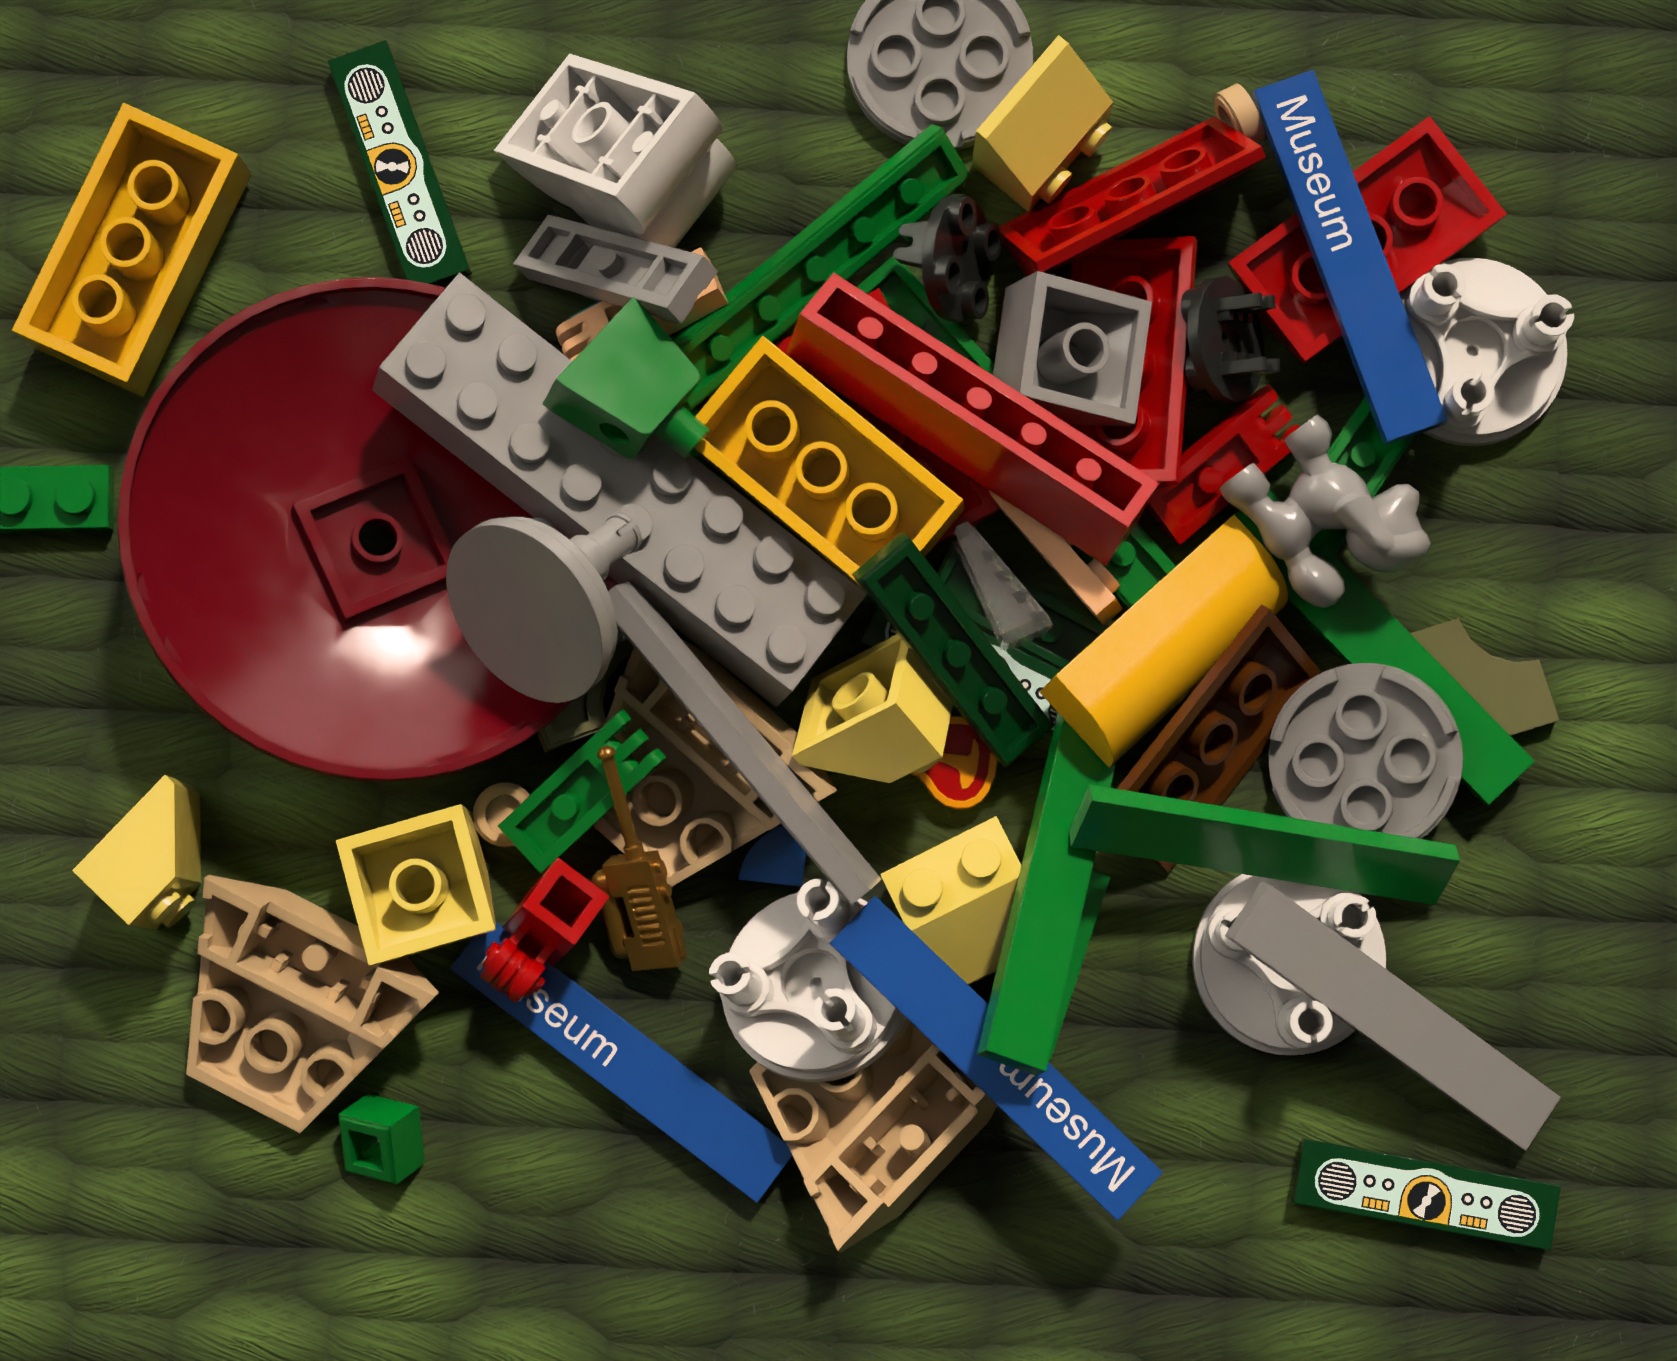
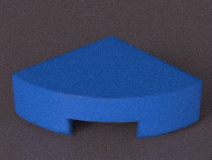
M784 826L777 827L762 836L751 847L742 863L738 880L802 887L806 852Z

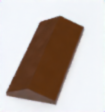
M1262 604L1117 789L1221 806L1270 743L1272 728L1284 704L1303 684L1322 673L1271 609ZM1152 860L1160 868L1164 869L1167 872H1169L1175 864L1170 862Z

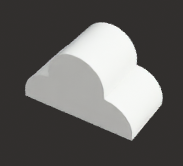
M569 54L494 149L520 175L553 199L572 208L590 226L676 248L737 168L736 161L731 153L717 139L723 130L719 119L696 93L573 54Z

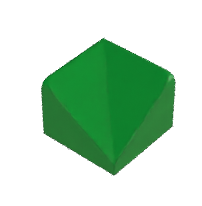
M366 1095L338 1114L345 1171L397 1185L424 1163L419 1106L375 1095Z

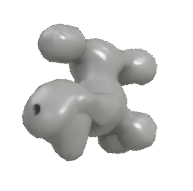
M1317 414L1284 439L1292 455L1303 470L1294 482L1290 494L1284 502L1273 501L1268 496L1270 483L1255 463L1244 468L1219 489L1228 503L1242 511L1258 527L1266 548L1277 558L1285 561L1292 589L1309 604L1315 607L1326 608L1340 600L1345 592V582L1338 569L1330 562L1312 553L1310 542L1320 531L1346 529V541L1349 552L1360 564L1374 571L1385 573L1404 570L1420 561L1428 553L1431 542L1428 534L1422 529L1416 515L1419 506V491L1409 484H1397L1372 498L1365 482L1356 472L1345 465L1330 461L1327 453L1330 447L1332 432L1328 422Z

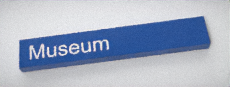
M1314 70L1254 90L1252 94L1253 102L1261 117L1264 131L1384 446L1445 425L1448 421Z
M876 896L829 943L1116 1221L1126 1213L1163 1173L1049 1062L1046 1072L1035 1076L977 1055L988 1004Z
M496 922V931L478 935L471 939L450 967L452 971L756 1203L760 1200L792 1157V1153L783 1139L545 961L543 964L546 968L541 977L546 981L537 993L533 991L527 998L522 997L517 1003H513L506 997V994L498 992L490 983L480 978L485 969L482 964L487 958L484 953L493 941L500 944L510 934L502 929L503 926Z

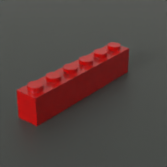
M834 272L799 314L786 355L804 370L1106 566L1137 524L1159 485V482Z

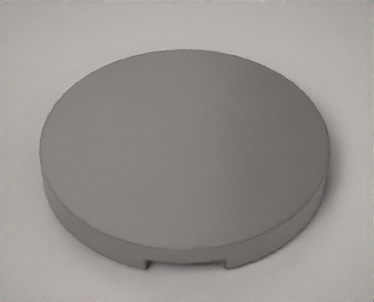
M865 0L850 29L847 48V72L850 86L865 116L874 126L891 139L907 145L933 124L943 128L955 150L965 149L974 146L976 130L1032 67L1033 46L1030 36L1031 31L1021 8L1015 0Z
M1377 663L1347 664L1327 670L1303 684L1284 704L1270 735L1269 772L1273 786L1272 790L1281 809L1290 818L1421 839L1437 826L1445 816L1455 799L1461 782L1463 771L1462 741L1459 729L1449 708L1441 697L1421 679L1389 665Z

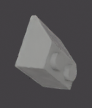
M1036 271L1005 289L993 376L1067 424L1126 427L1135 425L1152 302Z

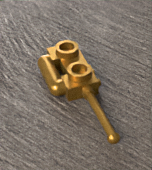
M608 745L603 746L598 750L597 758L602 760L625 841V846L623 847L625 854L612 855L602 865L603 869L597 871L592 877V883L610 896L600 909L610 950L619 959H629L632 971L678 967L688 955L683 941L684 929L676 916L671 898L672 888L670 884H667L666 880L667 868L664 861L660 859L658 850L644 852L642 842L638 841L614 758L616 750Z

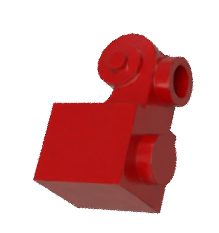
M558 857L535 881L503 925L502 929L508 932L510 936L506 937L500 944L493 941L484 953L487 958L482 964L485 969L480 978L490 983L498 992L506 994V997L513 1003H517L522 997L527 998L533 991L537 993L546 981L541 977L546 968L543 965L545 961L554 966L573 948L610 896Z

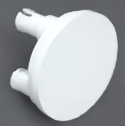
M1460 258L1445 261L1433 267L1430 273L1428 272L1418 278L1412 286L1400 294L1448 420L1445 425L1423 432L1424 434L1454 445L1483 446L1494 444L1521 433L1539 419L1549 408L1561 387L1567 365L1566 332L1572 326L1574 320V313L1565 314L1572 306L1564 297L1547 295L1531 278L1509 265L1481 258Z
M1241 874L1225 885L1210 901L1199 920L1195 932L1192 949V967L1195 984L1204 1006L1212 1018L1229 1035L1239 1042L1262 1052L1278 1055H1304L1327 1049L1341 1042L1355 1030L1330 1013L1324 1004L1312 1000L1225 937V934L1262 881L1275 887L1386 969L1385 943L1374 907H1370L1368 904L1369 900L1357 892Z
M817 878L808 881L801 887L798 893L778 899L758 912L740 931L729 953L716 958L709 969V975L716 978V980L710 981L711 985L720 994L728 1025L741 1047L754 1060L771 1072L788 1079L803 1082L834 1081L863 1070L889 1049L907 1020L901 1012L829 944L868 902L860 898L853 905L851 903L848 904L831 882L828 881L827 885H825L822 879Z

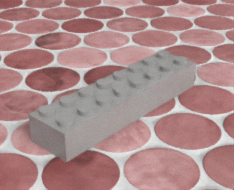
M459 272L379 366L372 391L533 517L546 519L568 539L576 535L589 534L615 513H623L632 519L630 523L617 531L616 534L622 536L637 525L642 535V543L636 551L627 554L609 568L608 576L618 584L632 580L671 626L773 706L777 707L795 689L867 593L691 454L686 459L682 458L656 435L636 458H625L548 410L542 404L555 379L572 361Z

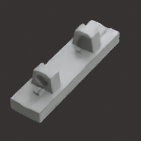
M547 215L513 263L527 279L578 293L591 300H602L624 307L634 297L650 315L657 316L663 321L674 324L683 323L694 307L698 295L708 287L718 272L703 255L552 215Z

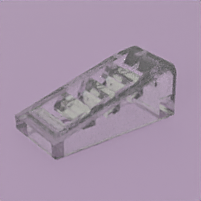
M968 521L956 526L952 542L1001 650L1004 649L1006 652L1050 632L1053 623L1050 621L1048 614L980 533Z

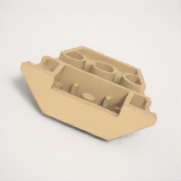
M682 639L817 802L837 791L825 770L799 765L792 757L798 734L793 728L715 659ZM633 648L624 674L620 675L614 690L616 695L604 725L624 709L632 720L622 732L614 737L623 744L641 728L649 737V740L632 755L633 758L640 764L649 752L657 748L667 757L626 796L638 841L642 842L644 852L658 850L660 859L664 861L667 868V884H670L672 887L750 840L779 825L780 821L639 652ZM614 807L594 827L624 853L625 841Z
M207 875L204 878L202 897L206 898L203 934L199 936L197 954L201 955L198 994L193 997L186 1075L301 1133L439 992L407 956L369 966L359 927L286 889Z
M908 1019L896 1040L879 1059L863 1070L845 1078L827 1082L796 1081L775 1074L758 1062L749 1070L783 1141L787 1143L804 1178L803 1181L810 1196L814 1198L829 1228V1234L840 1253L899 1217L989 1122L997 1107L987 1095Z

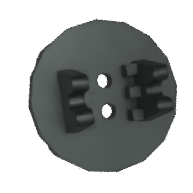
M952 194L943 197L933 209L929 221L903 224L899 228V234L905 240L913 241V243L907 248H897L893 256L901 264L922 268L923 275L920 278V282L925 286L928 301L938 317L949 322H962L967 319H981L987 313L989 306L987 286L991 261H995L999 257L1002 240L998 225L996 223H987L985 214L975 199L966 194Z
M1229 276L1203 280L1198 288L1189 289L1183 293L1181 313L1187 324V338L1190 355L1187 357L1185 372L1188 382L1194 390H1207L1212 398L1225 404L1238 402L1251 396L1258 387L1262 375L1280 372V359H1267V357H1264V341L1260 318L1257 313L1275 309V295L1262 296V293L1248 294L1240 282Z

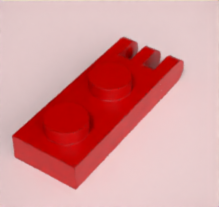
M1270 385L1257 390L1182 454L1179 485L1155 490L1146 507L1171 541L1181 545L1225 508L1229 503L1222 496L1219 488L1244 468L1255 463L1260 471L1265 474L1291 452L1284 439L1300 426L1298 424L1291 425L1278 436L1275 435L1292 418L1286 406L1279 405L1265 416H1261L1278 399V395Z

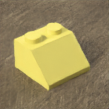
M1057 36L976 130L972 166L1026 211L1032 210L1041 198L1050 204L1072 177V173L1067 170L1069 165L1081 151L1088 157L1094 154L1113 128L1107 123L1113 101L1070 44L1062 37Z
M896 634L811 679L792 757L802 766L892 783L912 772L918 774L929 770L943 757L953 704L899 634Z
M164 775L72 870L128 925L155 930L162 923L167 928L172 927L192 908L195 899L190 894L201 884L200 793L192 785Z
M462 804L336 840L369 966L497 930L488 870L474 825L473 815Z
M997 816L880 875L904 924L968 985L997 971L1021 864Z

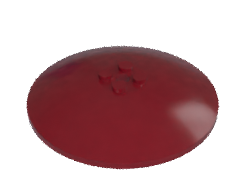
M381 277L343 278L307 284L281 292L243 309L215 327L197 342L171 369L152 396L137 425L125 460L119 492L118 510L120 563L128 597L137 621L156 658L183 693L226 732L261 753L288 765L320 775L353 781L401 782L424 780L457 773L488 762L519 746L550 724L574 701L554 703L537 700L516 691L500 680L483 664L465 640L455 620L448 598L446 585L447 562L453 546L462 535L489 519L506 517L532 519L534 517L372 391L379 366L446 289L437 285L406 279ZM367 526H383L391 532L394 538V549L388 554L381 556L369 554L362 548L359 542V533ZM608 575L603 580L608 591L615 585H618Z

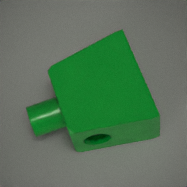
M634 297L629 300L555 379L542 404L554 414L629 459L636 458L656 435L682 458L686 459L710 431L707 426L683 407L702 379L699 370Z

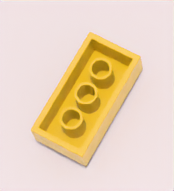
M123 103L12 331L31 347L144 397L252 175L240 156L233 151Z
M764 336L758 340L695 416L710 431L695 448L694 452L862 590L863 588L852 576V573L902 532L907 535L925 557L965 509L964 501L961 497Z

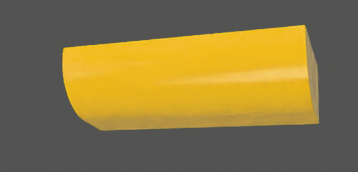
M1233 515L1055 675L1039 692L1110 768L1194 691L1261 604L1271 609L1275 615L1286 605L1288 590L1284 577L1265 547Z

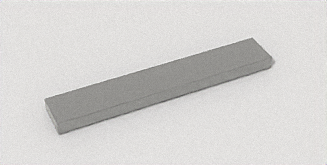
M631 580L615 585L608 592L614 606L619 630L846 902L853 905L882 880L636 584Z
M1262 881L1259 883L1225 934V937L1312 1000L1324 1004L1330 1013L1520 1149L1527 1150L1561 1098L1268 883Z

